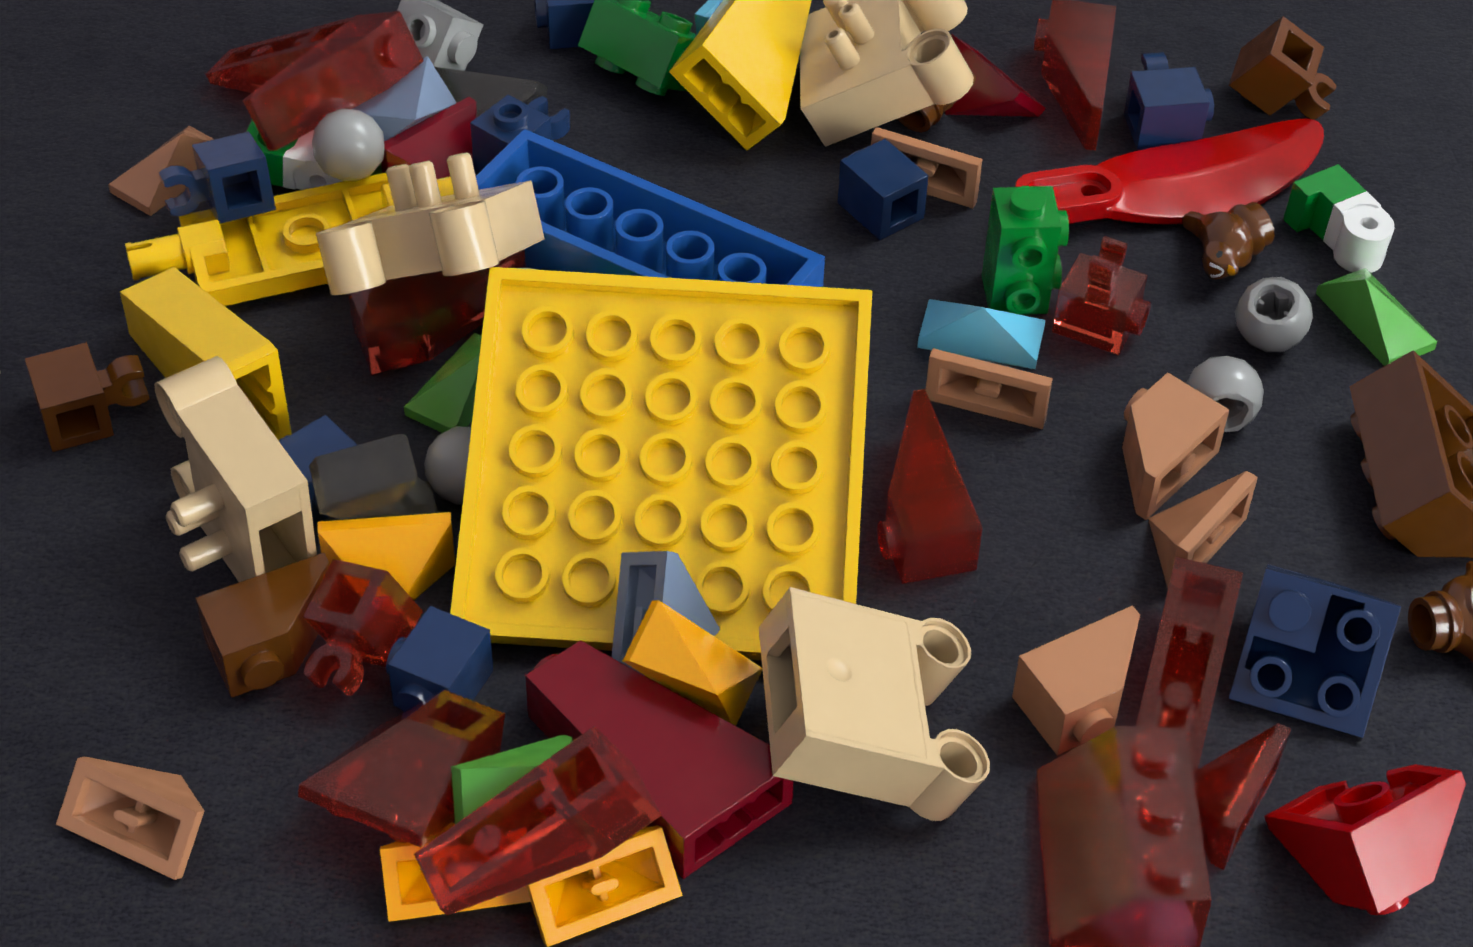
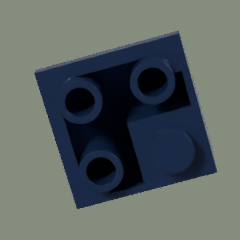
M1267 564L1229 699L1363 738L1401 606L1330 581Z

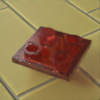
M443 690L378 726L299 784L298 797L326 808L335 816L353 819L388 834L390 838L398 842H408L421 848L455 820L451 766L500 753L505 713Z

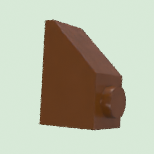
M324 552L195 598L204 639L231 698L254 689L267 688L281 679L295 675L336 604L330 565Z

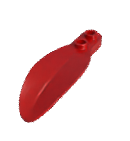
M1313 119L1281 121L1228 134L1138 150L1110 158L1096 166L1079 165L1031 172L1022 175L1017 180L1015 187L1053 186L1058 210L1067 211L1069 224L1103 218L1149 224H1183L1182 217L1190 211L1199 212L1204 215L1218 211L1228 212L1234 205H1246L1250 202H1256L1261 205L1295 182L1312 164L1322 147L1324 129L1318 121Z

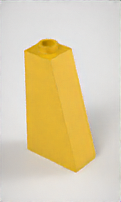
M723 0L669 71L746 150H749L777 129L786 118L812 0Z
M175 267L120 291L129 335L165 378L218 356L227 364L237 385L275 437L280 440L292 434L278 349L268 339Z

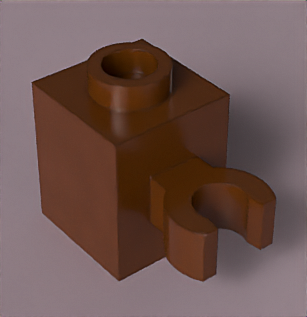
M1284 16L1241 48L1229 82L1231 88L1269 116L1294 99L1298 109L1306 117L1316 120L1330 110L1331 105L1323 99L1334 92L1337 87L1328 76L1317 73L1324 46Z
M87 342L25 358L35 399L52 452L114 436L107 406L115 403L121 406H136L150 399L143 380L145 376L138 355L119 357L112 361L106 369L99 371L95 368Z

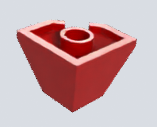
M1414 764L1388 770L1386 773L1388 783L1368 782L1349 788L1347 781L1344 780L1318 786L1264 817L1269 830L1334 903L1366 910L1371 915L1389 914L1405 907L1409 903V895L1434 882L1466 786L1462 771Z

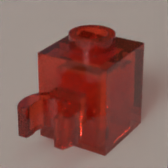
M1104 236L1099 256L1093 255L1092 257L1083 253L1079 254L1059 288L1052 329L1053 333L1117 355L1120 354L1130 334L1140 336L1151 308V302L1143 300L1148 275L1122 267L1127 252V243Z
M333 559L303 616L327 642L326 645L319 647L311 654L306 662L304 675L316 687L324 688L331 673L338 669L332 682L344 694L352 696L360 687L364 677V668L361 662L386 667L391 648L400 637H408L416 626L423 610L388 571Z

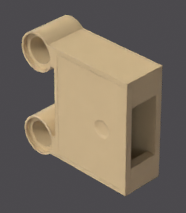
M823 0L825 8L808 14L800 50L801 110L825 147L933 104L945 105L953 103L962 98L973 85L974 76L948 32L965 18L968 7L964 0Z
M467 152L451 155L447 159L454 194L441 197L432 162L424 161L412 164L411 166L401 164L389 167L386 174L394 205L316 233L330 294L342 295L383 285L386 283L385 280L442 271L444 276H453L483 270L498 265L499 261L544 240L532 180L479 190L471 155Z
M218 356L213 357L154 384L155 393L160 408L175 434L180 438L184 437L189 458L188 461L171 468L172 480L180 499L172 502L171 510L166 514V521L175 535L180 536L199 526L207 535L180 549L179 555L185 568L193 572L223 558L236 579L241 582L317 555L308 481L237 385L232 372L222 358Z
M790 587L759 626L773 776L907 806L921 817L931 821H942L949 818L989 774L990 761L982 745L970 734L957 729H947L940 732L934 739H931L929 735L925 706L932 704L971 659V648L967 638L952 623L941 618H928L919 621Z

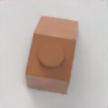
M1168 372L1150 389L1141 388L1130 399L1124 411V419L1128 422L1122 449L1135 511L1137 515L1145 520L1156 512L1219 452L1229 413L1228 408Z
M1133 605L1019 656L1012 698L1057 756L1079 745L1084 747L1093 746L1105 739L1114 730L1140 614Z

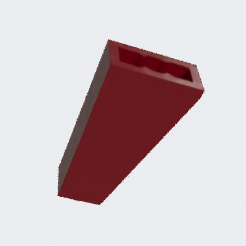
M581 640L559 654H551L545 657L531 672L525 675L528 717L548 738L560 735L572 737L574 765L635 829L657 825L662 827L674 869L683 879L792 804L794 781L773 776L769 744Z

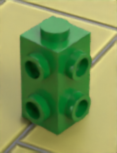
M594 0L578 46L597 55L596 65L618 74H625L626 71L637 76L635 84L638 87L653 94L665 96L668 89L687 91L669 71L696 37V34L690 32L693 23L672 13L662 12L661 16L649 11L651 2L648 0Z
M1053 186L993 188L982 268V280L988 308L1019 315L1048 314L1051 291L1053 289H1060L1062 281V266L1058 248L1059 246H1067L1069 239L1068 214L1066 210H1058Z

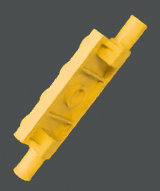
M381 173L358 181H343L274 196L276 210L221 224L216 220L210 209L179 216L180 227H177L178 234L135 243H125L133 280L137 281L140 278L157 275L173 267L177 270L187 269L188 274L194 273L197 285L224 306L328 284L316 233L394 205L387 174ZM450 176L437 179L441 197L454 194Z

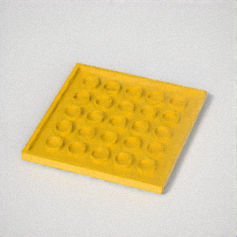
M490 267L450 614L490 629L491 643L569 648L581 640L597 650L612 651L622 552L649 551L678 553L720 628V631L714 637L749 660L762 661L759 626L790 587L856 604L872 290Z

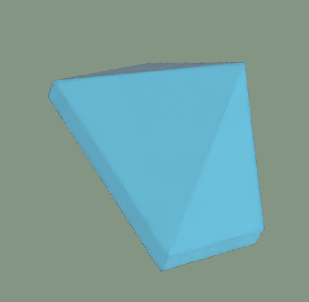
M929 299L917 348L927 350L934 348L971 358L1035 369L1046 320L985 307Z

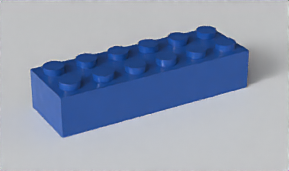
M526 129L517 135L476 175L479 190L532 180L545 239L499 261L500 264L509 268L823 287L825 256Z

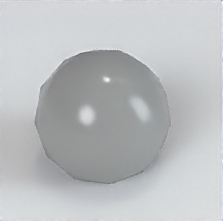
M341 108L327 114L314 129L312 140L313 156L325 174L341 181L361 180L370 176L383 161L385 148L383 131L372 116L359 110Z
M1283 277L1262 278L1247 287L1239 299L1235 310L1236 325L1249 345L1264 352H1285L1299 344L1307 334L1313 319V313L1309 298L1298 284Z
M1231 356L1210 357L1193 369L1186 382L1189 386L1229 409L1224 432L1239 431L1255 419L1262 407L1264 394L1262 381L1257 371L1242 359Z
M455 426L438 435L428 447L424 462L425 476L430 487L439 498L456 505H463L471 427Z

